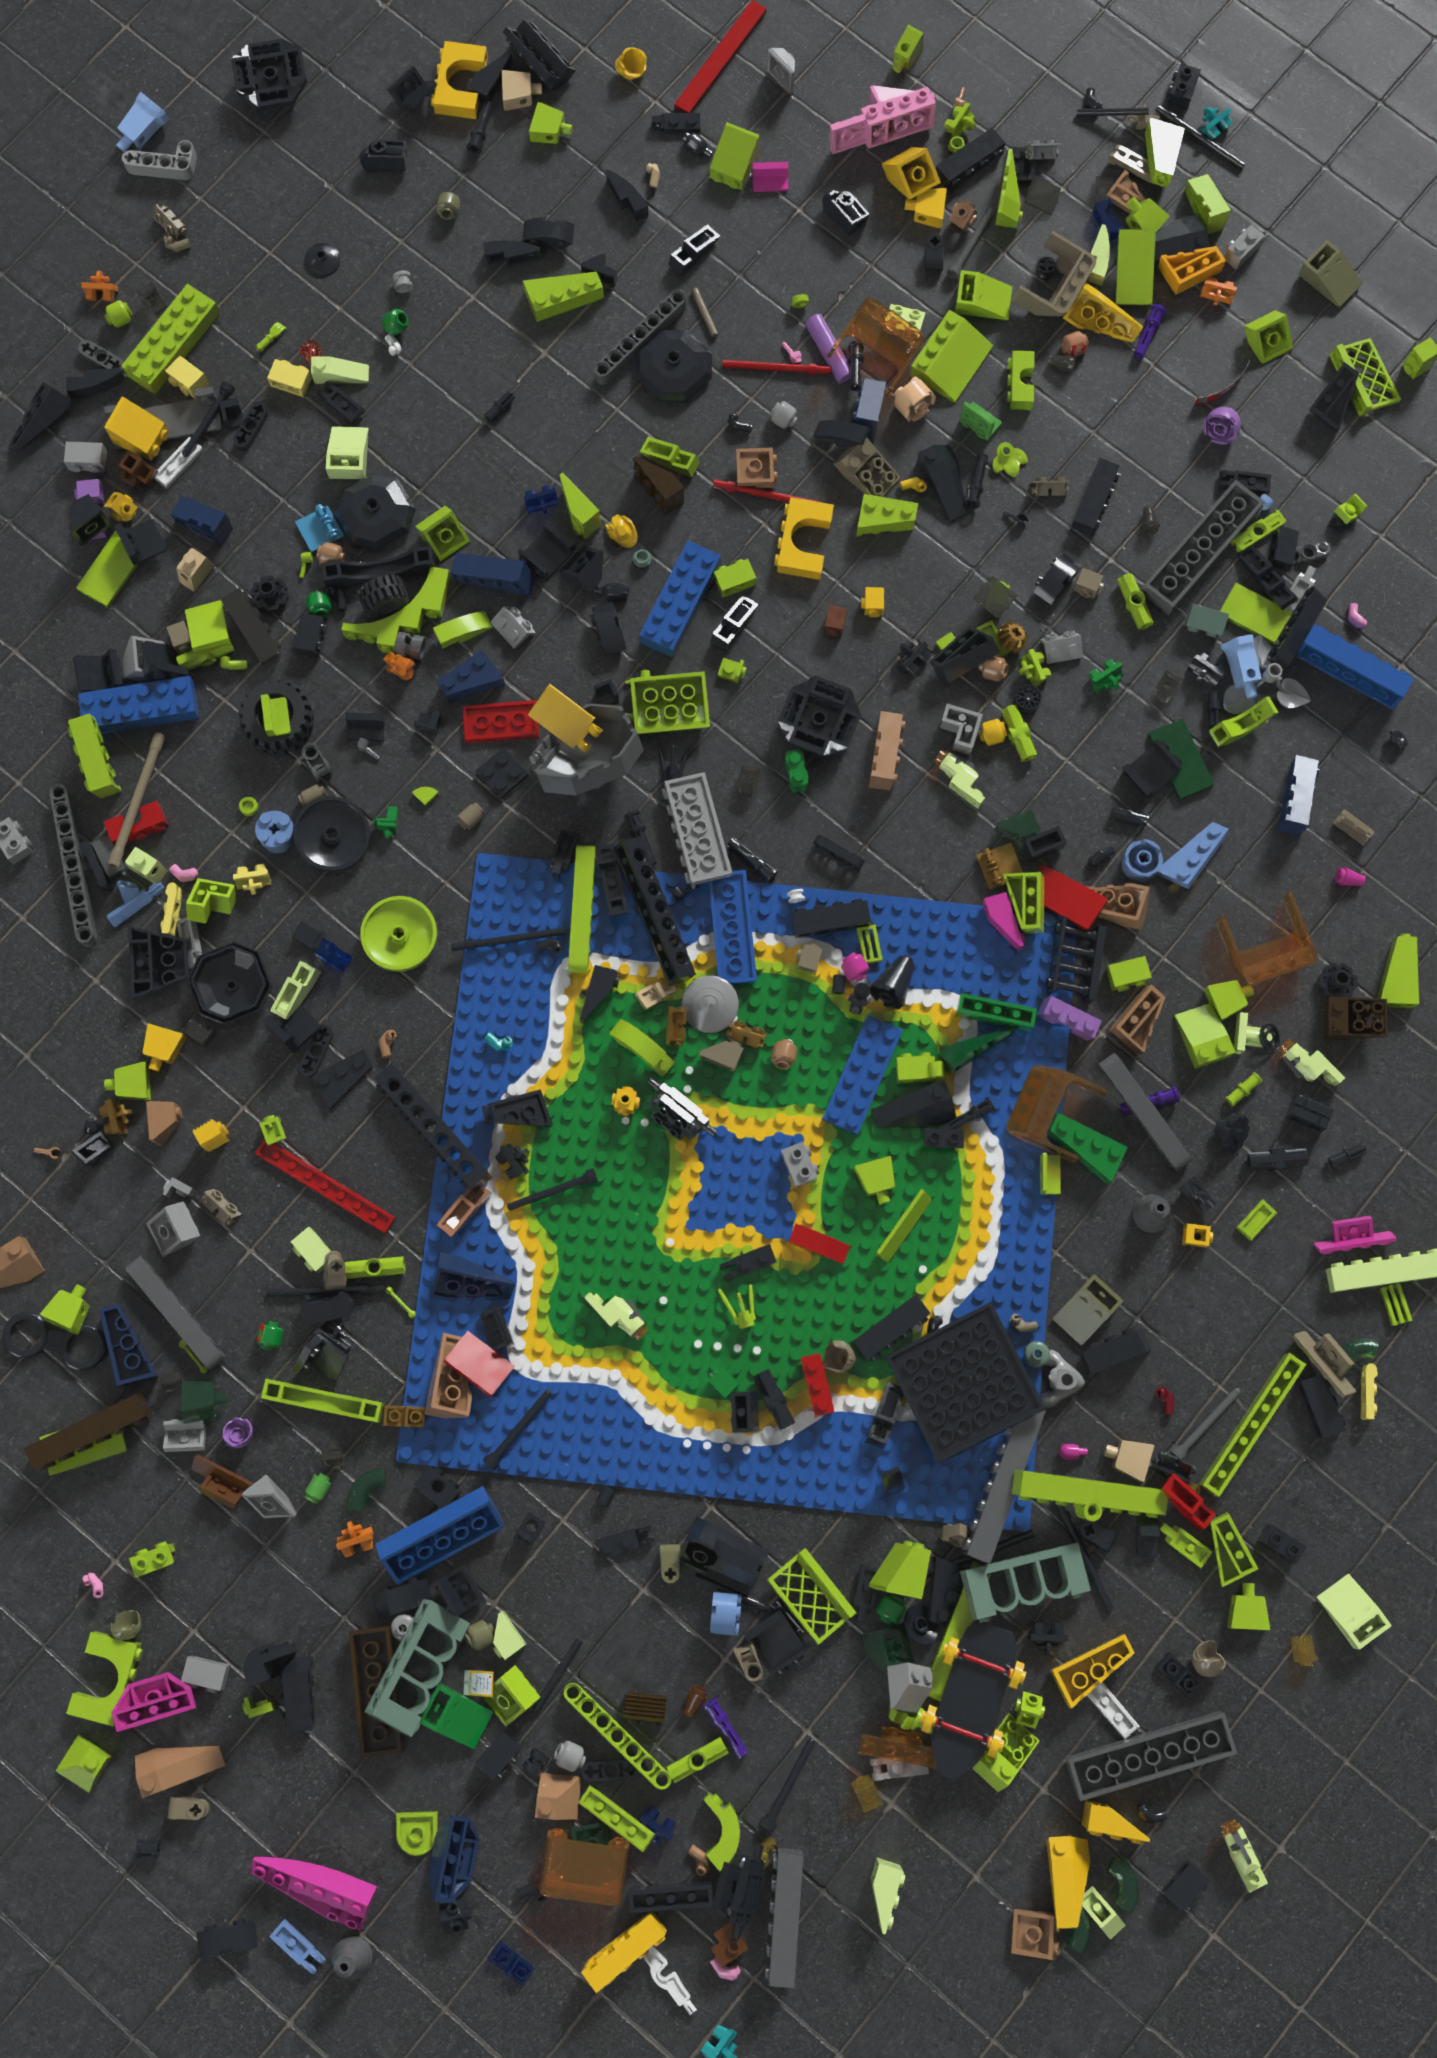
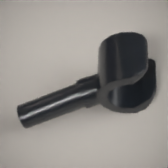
M1008 511L1003 512V515L1016 520L1020 528L1025 527L1023 521L1029 522L1025 513L1016 515Z
M678 886L673 890L672 895L677 900H681L687 893L695 889H691L690 886L683 890Z

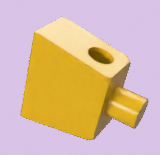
M928 189L917 195L916 200L906 199L904 210L915 211V222L941 229L947 189Z
M148 1023L143 1047V1055L151 1058L148 1069L159 1072L162 1062L172 1065L187 1037L182 1033Z

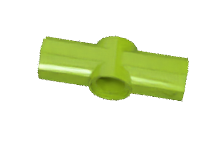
M1128 573L1118 578L1117 582L1125 598L1126 608L1131 612L1138 630H1143L1153 625L1154 621L1145 603V595L1140 591L1133 574ZM1132 599L1137 600L1139 604L1133 603Z
M230 641V643L197 652L191 650L177 656L176 659L180 667L191 670L198 666H209L215 663L217 658L235 650Z
M1010 705L1002 709L1001 714L1008 728V737L1010 742L1015 745L1021 761L1027 762L1037 757L1036 750L1031 741L1030 729L1027 723L1023 722L1017 705Z
M404 1256L345 1262L346 1279L377 1278L387 1275L405 1274L406 1270ZM379 1263V1271L372 1273L370 1270L371 1265Z
M719 1737L703 1747L693 1750L690 1754L666 1768L673 1782L676 1783L692 1773L702 1770L705 1766L729 1752L722 1738ZM698 1754L703 1757L704 1761L701 1765L693 1764L692 1757Z

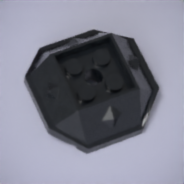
M284 39L247 44L237 55L231 58L237 94L258 111L294 105L307 84L301 47Z
M814 676L791 688L778 719V725L789 745L824 758L848 750L861 718V713L850 688L819 676ZM820 717L824 722L817 723L814 719Z

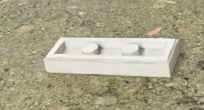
M190 437L158 469L159 472L154 479L166 489L204 451L197 443L190 455L184 457L182 451L190 441Z
M1103 1682L1087 1695L1124 1740L1140 1727Z

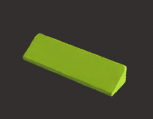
M923 1189L919 1191L876 1252V1255L885 1262L890 1261L931 1203V1198Z

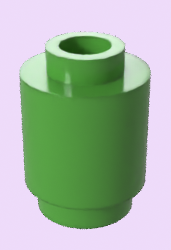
M319 1473V1475L314 1474L305 1490L306 1495L304 1497L315 1504H319L320 1500L323 1501L332 1485L329 1482L330 1477Z

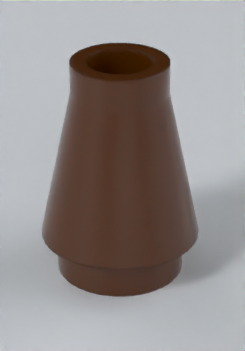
M693 1685L692 1688H689L683 1713L693 1718L706 1701L708 1691L698 1685Z

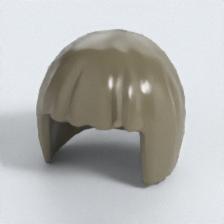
M831 1341L825 1350L824 1369L832 1373L849 1371L856 1361L855 1353L851 1346L844 1341Z
M1208 1640L1202 1642L1193 1651L1192 1664L1200 1675L1216 1677L1224 1671L1226 1661L1221 1657V1654L1217 1653L1215 1641Z

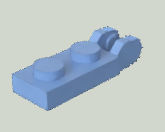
M286 1919L269 1936L299 1965L301 1964L312 1974L316 1973L317 1968L306 1959L309 1954L319 1963L323 1964L326 1961L325 1957L318 1950L314 1949L315 1946Z

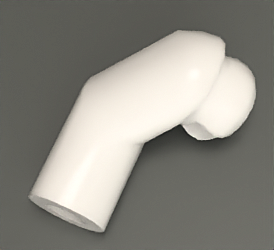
M388 334L385 340L390 345L389 353L392 356L399 355L401 353L400 343L393 335Z

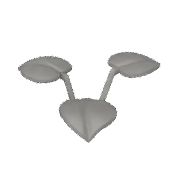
M1261 634L1254 638V649L1258 665L1262 670L1266 669L1263 672V679L1255 685L1256 689L1265 681L1268 683L1277 681V688L1280 690L1277 692L1276 697L1283 707L1292 709L1309 703L1311 700L1307 691L1296 680L1286 678L1280 685V680L1282 679L1280 677L1282 674L1281 666L1277 663L1271 664L1266 659L1272 646ZM1232 685L1224 693L1223 707L1229 713L1240 715L1254 706L1253 698H1246L1244 688L1236 689L1235 685Z

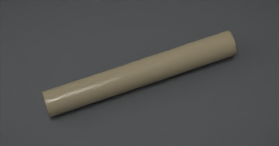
M693 288L691 290L711 337L714 338L718 335L698 288Z

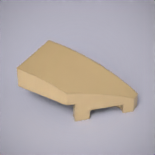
M656 982L655 985L651 984L640 990L635 996L646 1011L674 994L677 989L676 987H667Z

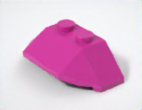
M169 1672L128 1684L112 1710V1716L116 1731L119 1732L194 1709L196 1704L191 1687Z

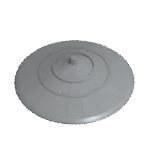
M703 976L688 985L682 997V1007H686V1011H688L686 1021L693 1028L705 1033H715L724 1030L734 1021L738 1012L739 1001L735 989L728 981L717 976Z

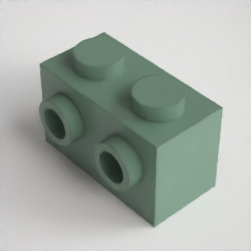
M1190 603L1184 625L1188 626L1189 631L1198 633L1199 630L1206 631L1205 635L1216 638L1217 635L1222 636L1229 614Z

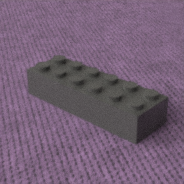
M777 1848V1853H773L772 1861L776 1875L771 1876V1891H774V1897L770 1896L769 1910L770 1913H773V1917L768 1919V1935H771V1940H767L766 1945L767 1957H770L769 1962H765V1979L769 1981V1986L794 1988L803 1852L798 1849Z

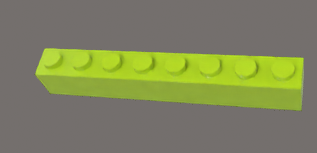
M1291 1353L1283 1355L1198 1484L1201 1488L1214 1497L1221 1496L1306 1366L1304 1362Z

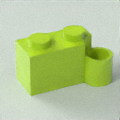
M930 1052L919 1053V1056H911L909 1053L900 1054V1057H897L895 1060L897 1083L929 1082L945 1078L944 1061H935V1056H931Z

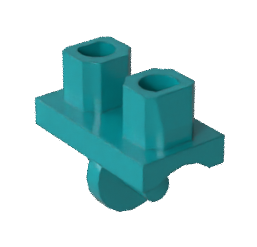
M1207 107L1204 110L1202 120L1204 122L1209 121V123L1200 129L1199 132L1201 134L1205 133L1212 140L1220 134L1216 127L1217 123L1223 131L1233 124L1228 115L1232 112L1229 107L1218 116L1216 114L1219 112L1217 107L1214 109Z
M717 2025L712 2035L719 2040L718 2044L715 2047L707 2041L701 2049L702 2054L706 2058H722V2056L723 2058H738L734 2054L737 2045L732 2043L738 2033L733 2029Z

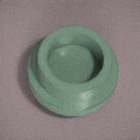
M641 549L635 552L633 561L636 566L645 568L650 565L652 557L647 550Z

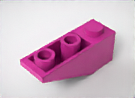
M1005 892L984 898L982 904L988 921L1017 951L1022 950L1025 938L1023 933L1019 932V921L1017 915L1013 914L1011 897H1008Z

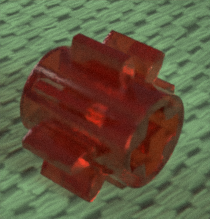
M305 340L304 344L300 346V355L304 356L305 361L311 362V357H321L322 346H318V342L315 340Z

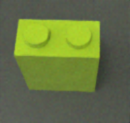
M726 122L710 165V178L716 182L727 184L733 189L743 190L753 169V163L756 162L759 156V135Z
M905 1540L903 1544L895 1543L870 1581L869 1587L922 1599L931 1550L924 1549V1544Z

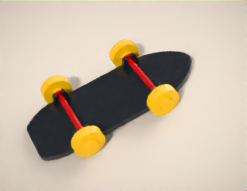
M979 1620L973 1622L967 1628L958 1648L959 1639L951 1637L949 1643L945 1642L942 1650V1655H945L943 1663L951 1665L953 1661V1665L936 1716L937 1707L929 1705L927 1711L923 1710L919 1721L923 1723L921 1731L929 1734L931 1726H933L931 1736L933 1757L939 1772L944 1777L950 1779L958 1778L972 1769L981 1759L987 1747H989L987 1756L992 1758L996 1757L997 1752H1002L1005 1740H1002L1003 1732L995 1729L991 1737L1009 1678H1011L1009 1687L1017 1690L1019 1683L1023 1684L1026 1672L1023 1671L1025 1663L1016 1661L1013 1668L1016 1658L1014 1634L1009 1630L987 1622L979 1623Z

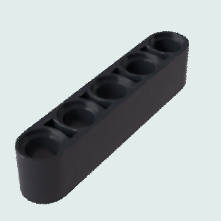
M1311 586L1305 591L1267 655L1266 659L1271 664H1279L1282 671L1291 664L1328 600L1316 587Z

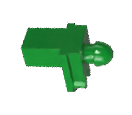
M388 806L387 818L374 819L373 825L379 829V833L383 832L384 837L387 839L391 838L393 833H397L398 807Z

